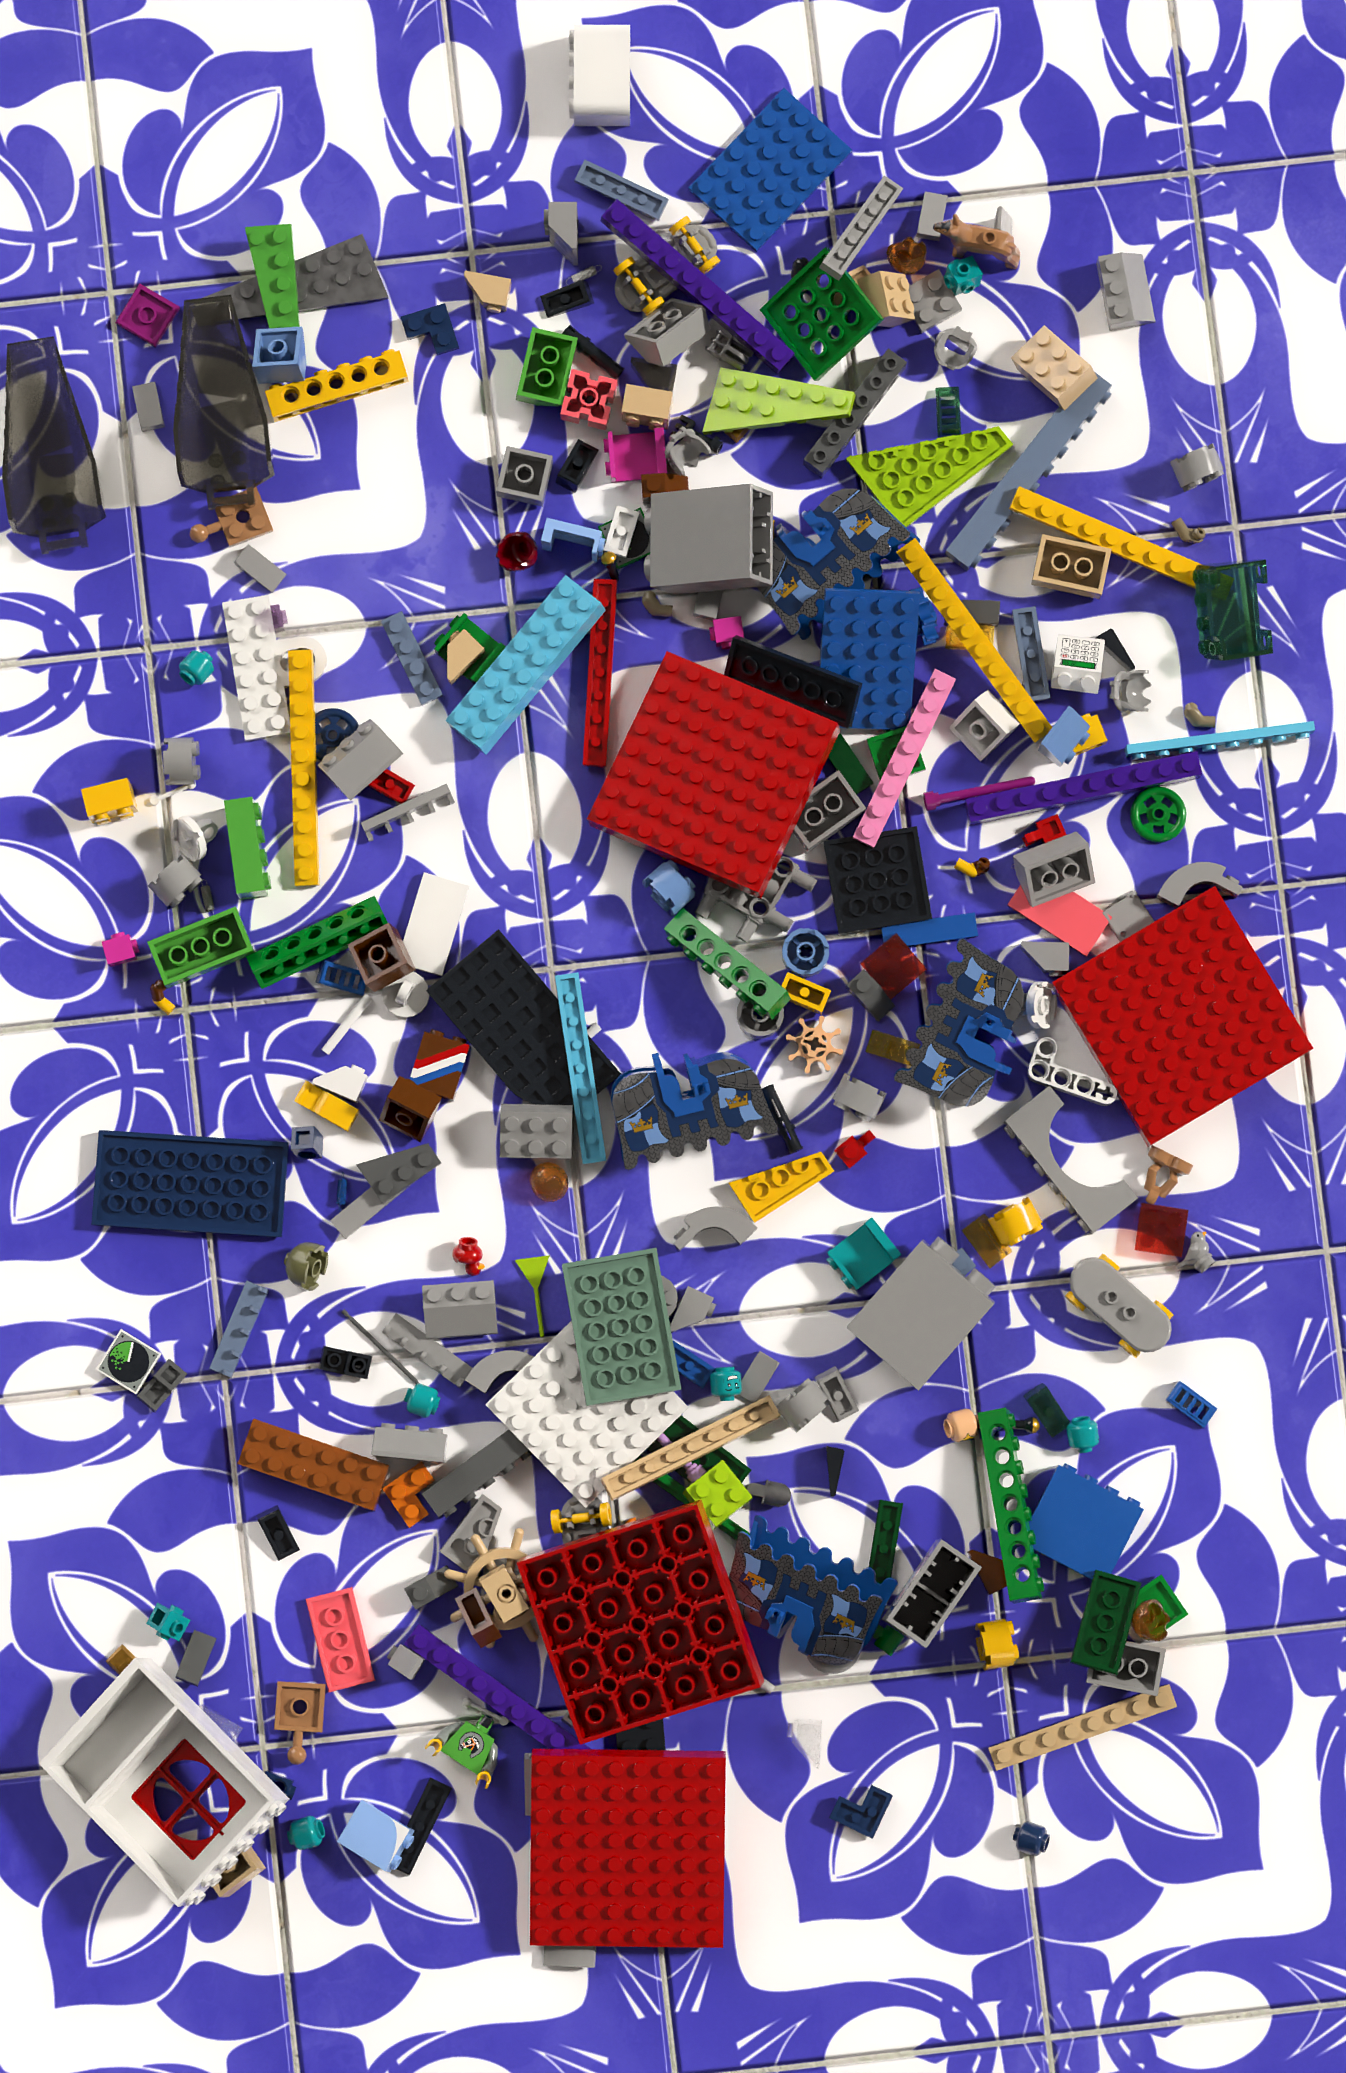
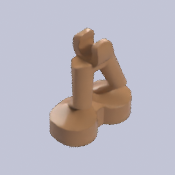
M1152 1145L1147 1155L1155 1163L1148 1168L1144 1189L1149 1191L1145 1199L1149 1204H1155L1158 1196L1166 1198L1178 1183L1177 1174L1189 1175L1194 1166ZM1163 1166H1168L1170 1169V1179L1161 1187L1156 1186L1157 1172Z

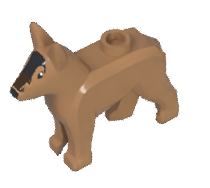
M957 214L953 215L952 220L934 224L933 229L936 232L951 239L954 246L953 257L963 258L967 251L991 254L998 260L1005 262L1006 268H1018L1020 251L1014 244L1012 234L998 229L966 224L959 219Z

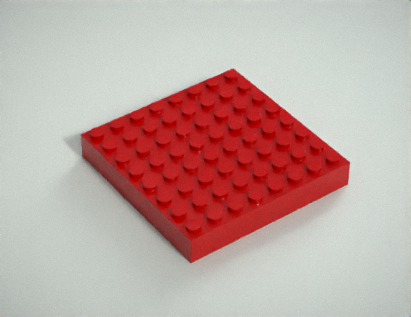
M667 651L587 820L591 827L761 899L840 733L839 724Z
M1215 886L1051 983L1054 987L1052 989L1108 1082L1116 1088L1117 1097L1148 1147L1314 1049Z
M701 1499L522 1557L517 1562L580 1745L760 1688L765 1682Z
M532 1749L530 1945L723 1948L726 1751Z

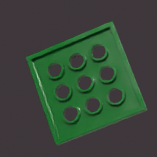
M828 247L820 251L759 309L785 344L795 353V357L814 381H819L884 320L847 270L838 281L819 268L831 251ZM826 274L829 283L823 288L820 285V278ZM807 290H810L812 293V300L809 303H806L803 299V295ZM837 292H840L843 300L837 306L833 298ZM791 305L796 310V314L792 319L787 315V309ZM820 308H824L826 311V317L823 321H820L817 317V312ZM851 310L856 313L854 323H850L847 319V315ZM806 323L810 331L804 337L801 334V326ZM834 326H837L840 330V335L836 339L831 336V329ZM818 341L823 344V351L819 355L814 350V346Z

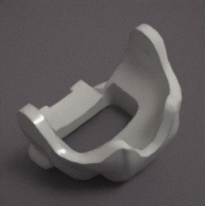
M956 326L955 329H946L939 332L934 346V353L938 363L951 370L965 367L977 351V344L971 337L973 333L970 331L966 332L959 326ZM949 336H954L969 344L965 355H960L945 347Z
M683 426L676 434L669 436L670 441L665 448L666 459H668L675 473L680 476H685L684 464L697 467L701 452L707 455L711 453L710 447L695 434L693 429H686ZM682 437H684L679 443H677V444L674 446V444H675L679 439H681Z
M1149 670L1120 671L1116 674L1114 681H1110V699L1114 700L1117 709L1123 712L1128 710L1136 712L1149 711V708L1145 707L1152 701L1142 694L1146 688L1152 686L1151 682L1144 676V674H1149ZM1120 681H1121V700H1119V692H1118Z

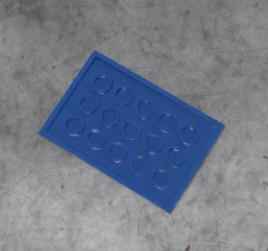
M783 88L690 185L689 191L757 252L852 153V149L791 93Z
M825 588L819 667L863 683L853 724L850 728L896 730L908 725L912 709L920 603L919 591Z

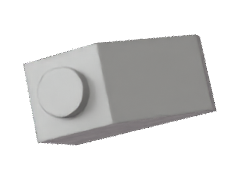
M1021 942L1020 949L1043 973H1049V977H1062L1063 973H1068V942Z
M688 1286L670 1325L671 1332L673 1333L702 1322L706 1316L711 1318L716 1304L712 1303L714 1297Z
M400 1644L399 1647L394 1645L387 1656L390 1659L388 1665L410 1680L414 1679L425 1661L422 1656L403 1644Z

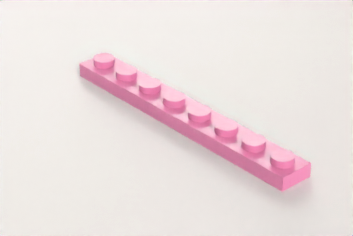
M937 669L934 670L853 835V839L872 848L875 847L956 678Z

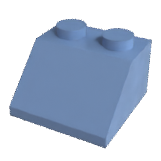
M302 326L256 329L252 368L259 384L305 380L306 352Z
M1068 706L1040 743L1038 751L1059 767L1064 762L1068 765L1076 755L1073 751L1078 744L1083 746L1089 738L1088 730L1090 725L1072 707Z

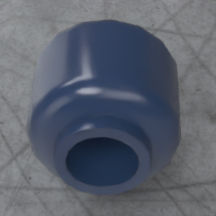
M1026 1821L1021 1827H1016L1013 1840L1016 1841L1018 1851L1038 1856L1041 1852H1046L1050 1841V1834H1047V1829L1044 1826Z

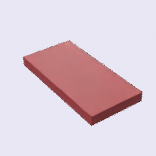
M1020 885L1007 904L1008 907L1062 942H1068L1071 948L1087 957L1109 923L1102 913L1104 912L1103 910L1075 892L1031 907Z
M353 1587L306 1599L328 1692L376 1681Z

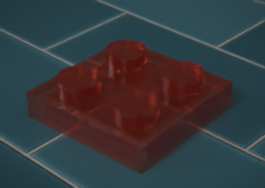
M897 933L893 934L860 962L862 967L880 985L890 999L895 997L927 970Z
M1141 1203L1134 1250L1182 1257L1188 1210Z

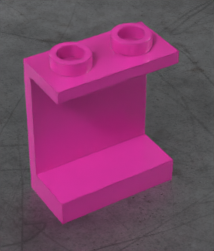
M664 427L654 428V432L612 435V431L607 432L608 439H603L604 453H609L610 462H605L606 476H611V483L641 480V474L667 473Z

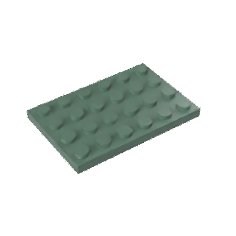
M652 1248L562 1264L586 1406L681 1390L657 1249Z

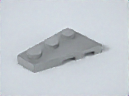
M482 1493L439 1551L467 1572L473 1561L480 1556L471 1542V1536L474 1534L479 1535L488 1550L502 1508Z

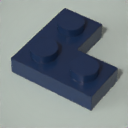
M445 303L401 316L407 340L430 334L437 356L459 349Z
M871 1784L861 1806L839 1796L829 1818L873 1839L893 1795Z

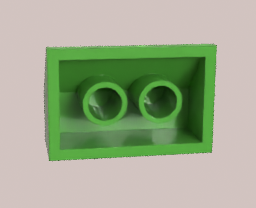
M532 327L515 400L538 406H562L578 338Z

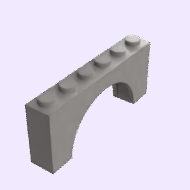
M1048 1086L1003 1122L1006 1125L1003 1129L1011 1139L1016 1138L1021 1144L1018 1148L1026 1158L1030 1156L1035 1162L1033 1165L1034 1169L1041 1177L1043 1175L1047 1177L1050 1181L1048 1186L1055 1195L1060 1194L1065 1200L1062 1204L1070 1214L1074 1212L1080 1219L1077 1223L1085 1233L1089 1231L1093 1234L1138 1199V1197L1124 1179L1108 1187H1090L1073 1180L1059 1167L1051 1151L1049 1132L1055 1114L1064 1103L1054 1090Z

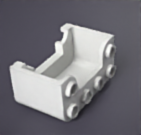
M574 25V29H569L570 50H574V52H569V67H574V75H569V89H573V98H569V119H574V126H630V25Z

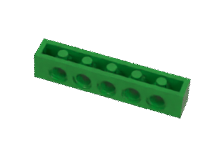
M374 895L250 954L246 958L261 989L349 948L348 944L388 922Z
M684 908L664 928L668 936L666 940L675 948L680 946L685 950L683 952L685 956L691 961H699L702 964L701 968L707 974L712 975L714 973L719 977L718 981L726 989L731 987L736 991L735 994L744 1003L749 1001L753 1004V1009L760 1016L764 1017L766 1015L772 1020L791 999L785 988ZM696 935L692 941H686L688 936ZM713 949L712 953L708 955L703 954L705 950ZM723 963H731L728 968H720ZM748 976L745 982H738L740 977ZM759 990H766L762 996H755Z

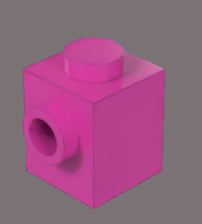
M741 616L713 620V627H709L711 641L716 642V647L721 646L722 649H730L734 636L738 635L744 638Z
M124 932L111 935L110 940L102 941L107 964L110 967L137 960L136 953L140 952L137 940H132L129 934L125 935Z

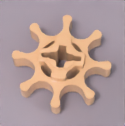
M824 1016L819 1017V1024L815 1028L807 1027L804 1019L800 1018L798 1023L803 1028L802 1035L798 1037H793L790 1034L786 1035L787 1041H794L798 1045L797 1052L789 1055L788 1060L793 1061L796 1057H803L807 1062L804 1070L805 1074L810 1073V1066L813 1062L822 1063L825 1071L829 1072L831 1067L826 1062L827 1055L836 1053L841 1056L843 1054V1049H836L831 1045V1039L834 1036L840 1035L841 1030L837 1028L832 1033H826L822 1029V1023L825 1020ZM814 1039H817L818 1045H821V1048L817 1047L813 1051L808 1042L811 1043ZM802 1047L805 1048L807 1054L804 1053ZM824 1053L822 1056L816 1057L818 1054Z

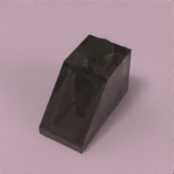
M631 357L630 366L645 387L674 392L677 375L676 364L669 363L665 366H659L649 363L645 359Z

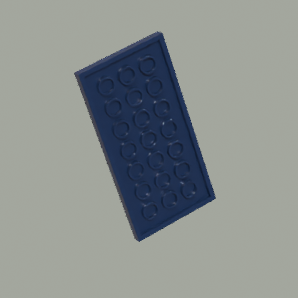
M99 1130L91 1225L282 1238L289 1142Z

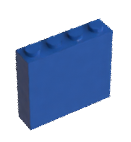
M1064 1463L1063 1466H1056L1032 1513V1521H1029L1030 1530H1034L1036 1544L1033 1545V1550L1092 1580L1095 1570L1111 1574L1144 1509L1139 1507L1141 1502L1129 1496L1127 1500L1118 1496L1120 1491L1108 1485L1106 1488L1097 1485L1099 1480L1087 1474L1082 1477L1076 1474V1468Z

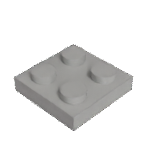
M939 269L909 286L910 299L914 305V322L921 333L928 331L962 311V307L951 289L947 288L944 277Z

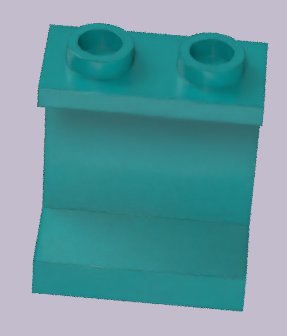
M871 1217L833 1249H830L826 1253L829 1256L826 1261L834 1271L836 1269L840 1270L843 1274L841 1280L849 1290L853 1287L856 1291L902 1254Z

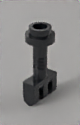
M681 415L679 420L685 423L686 426L676 423L675 428L679 430L683 426L686 429H693L696 423L692 419ZM694 430L695 434L710 447V454L718 455L723 447L721 439L717 436L711 439ZM672 431L670 435L676 434L677 432Z

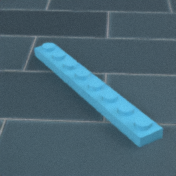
M1314 721L1127 744L1125 755L1126 757H1132V760H1141L1150 754H1155V757L1169 756V752L1179 751V754L1191 753L1193 749L1202 748V751L1216 750V746L1225 745L1226 748H1236L1240 746L1239 743L1249 742L1250 746L1263 744V740L1269 739L1276 743L1286 741V737L1295 736L1296 740L1310 738L1309 734L1314 733L1315 725Z
M579 973L555 976L582 1164L606 1161Z

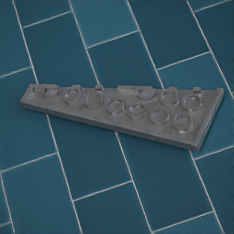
M363 234L295 260L299 312L389 299ZM257 276L189 303L198 327L225 323L226 321L266 317Z

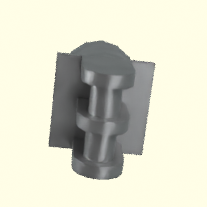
M717 329V335L715 338L710 339L711 344L709 347L706 346L705 350L718 358L719 361L722 359L737 370L742 371L744 367L740 363L746 365L749 361L745 355L752 357L754 352L733 340V336H729ZM722 338L728 341L726 345L720 342ZM717 346L722 349L720 353L715 351Z
M766 1480L765 1485L750 1483L747 1486V1490L751 1495L762 1497L761 1504L782 1507L791 1499L790 1489L782 1483Z

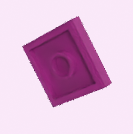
M139 283L115 323L156 348L180 310V307Z

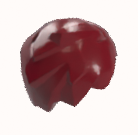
M526 532L509 533L504 536L497 546L498 552L496 557L500 560L499 565L507 571L527 570L537 560V544Z

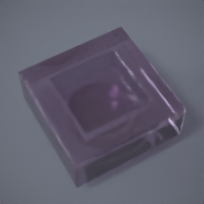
M280 604L270 605L275 632L285 631L284 624H288L286 610H281Z

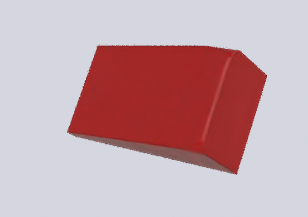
M386 769L367 787L402 804L408 800L415 785Z

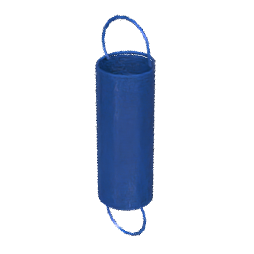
M338 1179L336 1204H339V1211L340 1204H346L347 1179Z

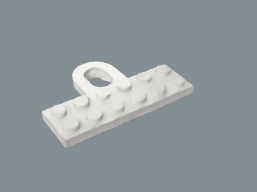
M269 595L223 602L222 606L245 741L290 734V716L285 688L289 687V672L284 671L281 667V659L290 650H313L315 682L324 674L327 667L325 649L316 639L307 636L276 640Z

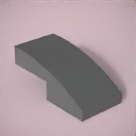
M168 1359L153 1376L152 1380L137 1395V1398L155 1413L182 1382L187 1373L171 1359Z
M194 1630L175 1678L198 1687L216 1643V1638Z

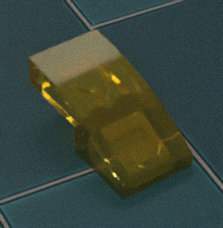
M872 1030L866 1052L912 1066L906 1059V1052L911 1048L919 1049L921 1044Z

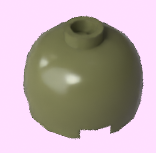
M304 1242L298 1244L291 1252L287 1253L284 1259L286 1274L295 1286L307 1291H313L319 1286L316 1281L320 1273L325 1275L328 1266L329 1255L327 1252H324L325 1246Z

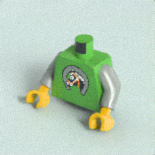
M482 1714L476 1725L469 1721L465 1723L458 1721L443 1728L425 1746V1749L429 1746L435 1748L436 1751L432 1756H436L442 1751L477 1774L475 1784L477 1785L481 1779L485 1780V1789L489 1787L491 1776L498 1764V1747L494 1743L495 1739L487 1734L494 1721Z

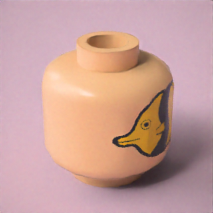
M970 1409L950 1412L943 1422L946 1436L955 1442L975 1438L978 1429H980L978 1415H974Z

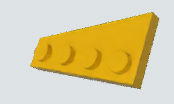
M821 1151L729 1182L728 1184L752 1221L756 1223L832 1174L834 1170Z

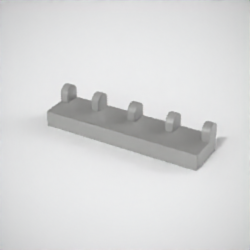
M446 783L361 822V825L369 842L373 841V835L370 832L380 827L386 826L388 833H391L393 830L389 823L404 816H407L409 822L412 823L414 819L411 813L426 806L429 807L431 813H434L436 810L433 803L446 797L450 804H454L455 801Z
M397 1313L382 1331L386 1336L459 1388L473 1369L435 1340L426 1339L425 1333Z

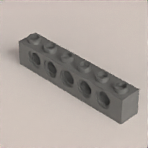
M889 348L886 350L854 392L856 397L850 417L834 419L804 458L803 465L820 478H823L906 369L907 362Z

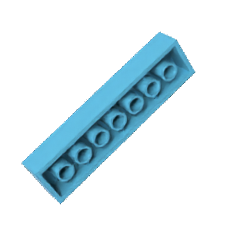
M565 575L447 717L446 722L451 728L487 755L606 611L602 603Z

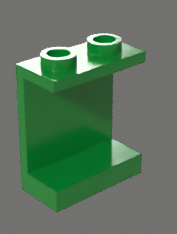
M463 613L461 617L457 615L449 624L451 629L446 635L442 633L436 639L434 650L436 654L447 662V645L450 643L448 639L456 631L461 632L465 629L485 650V653L463 674L475 685L506 646L501 642L495 641L469 620L467 614Z

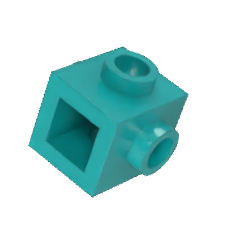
M973 256L962 260L956 259L947 266L944 282L955 296L961 293L967 294L980 286L983 273Z
M157 1602L146 1624L157 1630V1636L167 1641L170 1637L180 1641L190 1619L182 1615L184 1613L182 1609L172 1604L168 1608Z

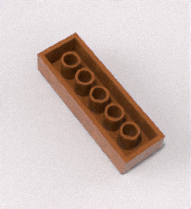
M254 1418L237 1463L373 1511L376 1509L390 1469V1465Z

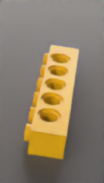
M389 349L382 352L381 356L375 358L366 356L359 359L358 363L352 365L350 363H343L336 366L335 370L329 372L327 370H320L315 372L314 376L306 378L304 381L292 382L286 385H282V383L271 385L269 390L265 391L274 422L409 382L400 350ZM378 366H385L388 370L384 375H377L375 369ZM359 372L365 375L364 380L361 382H355L352 379L353 375ZM335 379L343 382L342 386L338 389L330 387V383ZM312 386L320 388V392L315 396L307 393L308 389ZM289 393L298 395L297 400L292 403L287 402L285 397Z

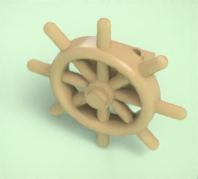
M522 1528L515 1530L511 1547H498L487 1550L479 1535H472L471 1542L480 1556L473 1561L467 1573L447 1569L444 1572L445 1578L464 1583V1593L472 1590L474 1586L484 1588L486 1594L481 1597L485 1604L492 1602L494 1605L492 1616L498 1629L510 1630L522 1627L531 1642H536L538 1635L530 1623L535 1615L531 1604L528 1607L526 1603L529 1601L526 1589L517 1587L523 1583L521 1575L518 1574L516 1576L514 1573L516 1562L522 1557L528 1556L527 1553L520 1550L524 1530ZM507 1558L506 1566L502 1564L497 1567L494 1562L496 1559ZM486 1565L489 1573L478 1577V1573ZM460 1609L450 1615L452 1622H457L464 1618ZM495 1641L486 1645V1647L489 1649L493 1648Z

